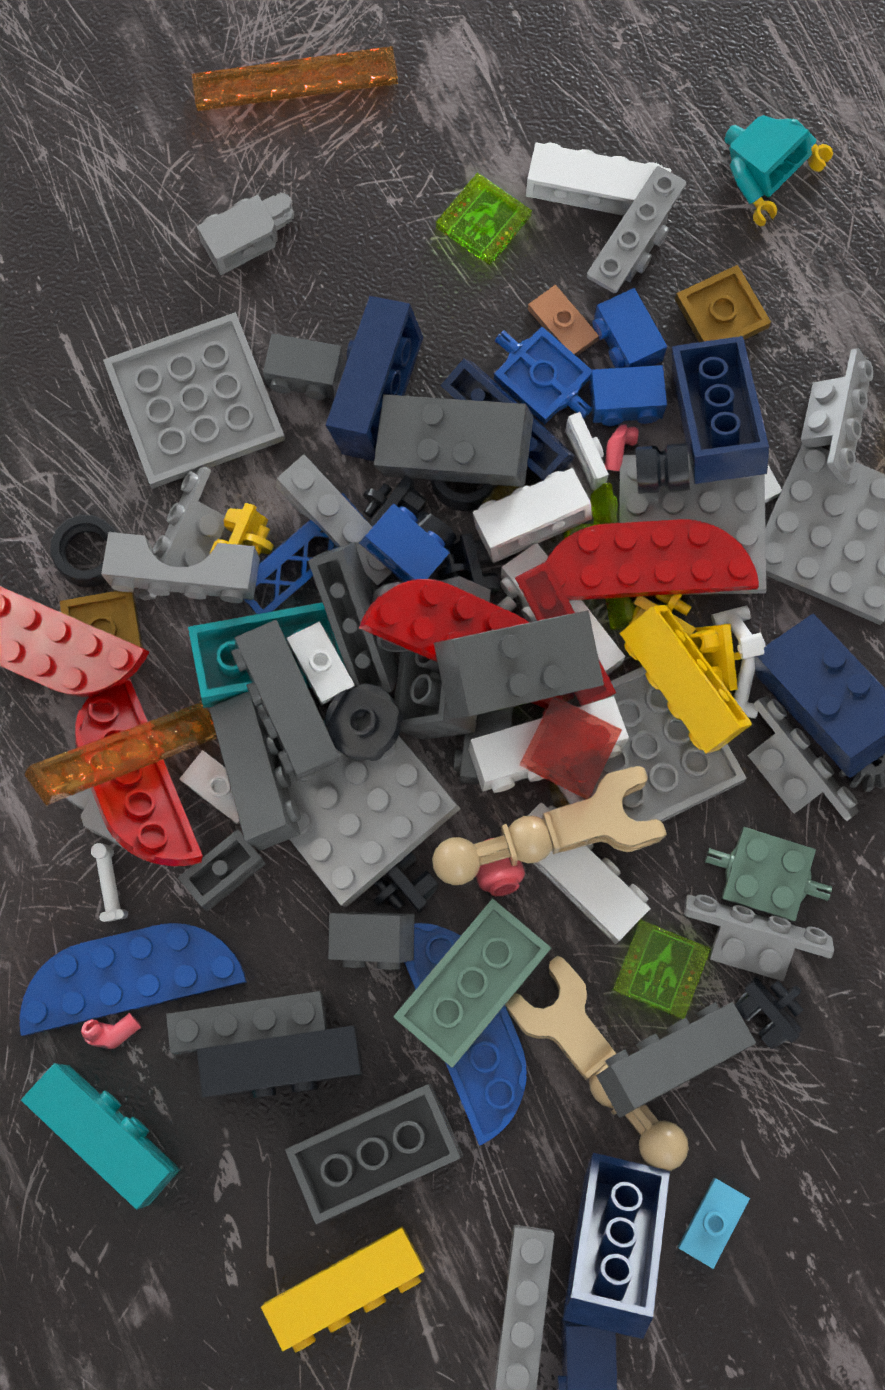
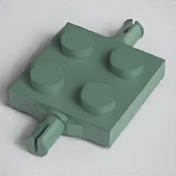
M742 827L737 846L730 854L709 847L707 855L710 856L705 857V863L726 869V883L721 899L773 916L782 917L792 922L796 921L801 901L806 895L828 901L831 894L821 891L832 892L831 885L811 880V866L816 849L747 827Z

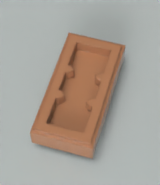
M556 285L528 304L529 312L540 325L575 356H578L598 341L599 335Z

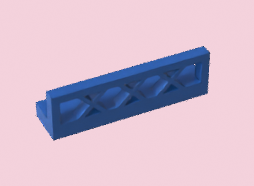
M342 493L346 500L356 509V507L350 502V500L345 496V494ZM312 520L306 522L259 563L256 586L258 584L274 585L273 601L263 609L255 600L243 599L255 614L272 612L313 577L311 568L306 571L308 560L313 558L307 557L308 542L313 537H329L325 533H321V529ZM329 538L328 551L338 548L337 546L334 547L333 541ZM303 547V549H302V557H301V556H292V555L295 554L300 548ZM286 560L302 561L301 577L295 582L280 581L281 565ZM275 571V580L265 579ZM280 585L289 586L279 595Z

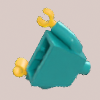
M763 115L755 119L746 129L732 125L725 135V143L730 145L731 172L749 204L753 203L756 207L753 219L758 226L766 224V219L761 214V210L767 211L772 219L777 214L776 205L771 201H764L763 195L770 197L807 159L810 168L820 172L826 166L825 162H829L833 156L832 148L826 144L818 146L816 144L817 139L797 119H774Z

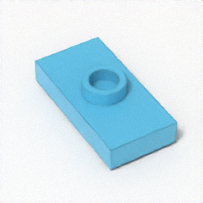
M713 1178L677 1248L714 1269L750 1198L720 1180Z

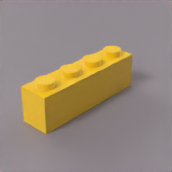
M667 605L650 607L619 633L625 641L624 647L628 654L635 660L640 661L647 671L645 675L648 682L655 689L662 692L668 701L667 707L675 718L683 721L690 731L688 735L691 742L699 750H703L705 754L720 750L752 725L750 719Z
M401 1226L268 1300L261 1306V1309L282 1351L292 1347L296 1353L314 1343L316 1339L313 1334L328 1327L331 1333L351 1322L349 1314L363 1307L365 1313L382 1305L386 1302L384 1294L398 1287L400 1293H403L421 1282L419 1275L425 1272V1268L407 1232Z

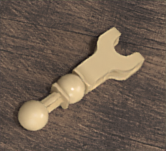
M636 766L606 774L598 784L596 793L589 799L545 812L542 818L533 815L522 816L515 820L509 828L507 824L502 825V836L476 844L461 837L448 838L435 849L432 862L436 875L442 881L451 885H463L473 880L478 874L480 866L505 858L510 859L512 867L516 866L518 861L537 863L545 859L551 851L553 854L597 842L608 843L614 849L623 852H632L660 842L667 833L661 821L657 819L635 821L629 818L623 810V798L641 790L648 779L645 768Z
M556 956L549 964V974L559 989V997L556 1002L545 1009L534 1008L520 994L514 993L505 1004L506 1009L525 1035L535 1039L554 1041L585 1080L589 1079L590 1091L595 1100L603 1106L614 1108L596 1075L608 1068L605 1060L615 1055L616 1052L585 1013L587 999L586 984L564 958ZM646 1104L625 1115L641 1135L639 1150L645 1163L649 1166L669 1171L681 1166L689 1150L688 1138L683 1129L673 1122L667 1120L659 1121ZM615 1109L611 1111L613 1115L616 1114Z

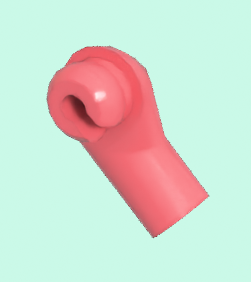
M623 424L615 430L607 442L604 464L606 470L620 471L625 445L634 446L637 444L638 428L627 427V424Z
M128 1013L115 1025L101 1023L94 1019L88 1020L83 1024L81 1034L85 1042L91 1046L115 1049L138 1031L141 1025L131 1013Z

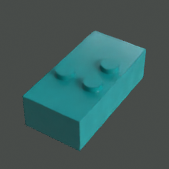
M323 602L188 627L203 708L213 707L248 692L246 685L252 683L247 670L239 671L231 653L232 650L237 649L234 637L274 620H277L285 640L287 637L320 621L345 666ZM292 653L296 661V664L302 674V677L307 685V688H312L305 674L303 673L299 663L297 662L294 654Z
M53 1064L21 1099L33 1113L136 1210L149 1206L181 1170L146 1137L150 1131L133 1116L131 1119L124 1117L118 1111L122 1105L106 1090L100 1094L70 1065Z

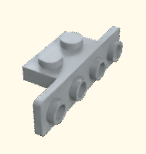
M657 166L588 270L587 278L612 293H617L625 280L631 282L636 272L642 274L652 258L649 252L654 245L660 247L670 228L666 226L668 214L684 190L686 181Z
M859 348L852 349L850 352L845 377L813 382L801 435V442L806 448L831 445L827 466L841 484L849 483L851 470L855 467V451L857 441L862 434L861 422L863 412L868 404L867 392L869 382L873 379V366L864 357Z
M202 467L195 472L190 471L185 476L181 485V490L184 491L179 503L173 505L167 516V522L170 523L165 535L159 537L154 545L153 552L156 555L155 558L166 565L189 567L200 563L210 555L214 541L220 539L223 533L225 516L199 502V498L211 473L209 468ZM141 589L138 594V598L144 601L155 599L157 596L149 593L148 589Z
M768 696L762 697L753 703L775 734L752 751L748 757L790 810L795 814L823 792L846 821L854 817L859 812L855 806L858 804L855 796L845 786L840 787L832 777L834 772L828 762L822 757L817 758L808 747L810 746V741L799 728L794 729L786 720L787 713L783 706L775 699L770 700Z
M707 895L686 896L685 916L719 926L710 951V960L784 981L795 948L827 958H832L833 939L819 928L807 927L805 929L791 925L788 920L782 917L771 916L767 918L755 914L751 909L744 906L735 905L730 907L719 904L714 898Z

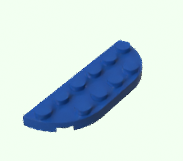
M168 923L80 943L66 948L50 958L37 971L27 987L20 1011L21 1036H28L86 1022L91 1019L95 1020L247 983V980L235 954L213 934L187 924Z
M414 924V960L404 963L415 990L461 935L438 925ZM505 1005L453 1068L446 1063L479 1146L494 1138L509 1124L516 1114L525 1091L527 1074L525 1055Z

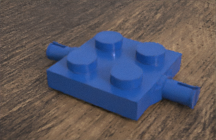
M541 327L531 338L521 343L514 340L505 330L496 337L495 342L507 351L509 356L506 362L494 373L493 379L521 404H526L530 412L544 425L559 410L567 406L576 413L580 412L583 419L586 418V415H589L593 408L582 400L578 393L590 380L592 370L544 327Z

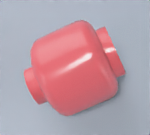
M505 858L480 866L476 880L481 890L489 892L495 897L505 896L519 888V883L525 876V870L521 861H518L517 865L512 867L510 859Z

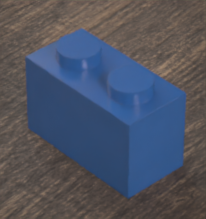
M635 288L597 305L595 317L592 321L593 328L599 335V339H605L610 348L609 357L615 368L653 366L663 361L667 345Z
M663 365L595 369L591 372L589 388L591 407L593 408V423L602 422L605 426H615L623 421L637 420L639 423L648 424L656 422L658 419H663L667 407Z
M393 503L359 544L403 582L428 579L450 552L444 548L445 543L437 534L432 531L426 532L416 523L417 518L411 511L403 506L398 508Z

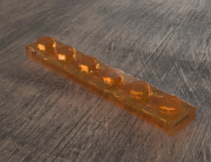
M393 46L191 74L197 111L398 84Z
M200 702L32 764L24 775L45 805H49L217 738L211 714L206 708H203V704Z

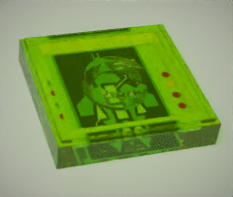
M477 172L438 218L436 228L491 266L532 216V210Z
M640 919L612 991L679 1019H684L711 948Z

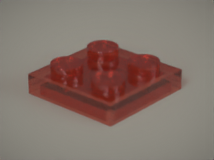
M553 697L519 765L585 799H589L622 729L557 697Z

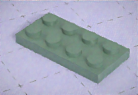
M492 898L393 1018L453 1068L551 950V947Z

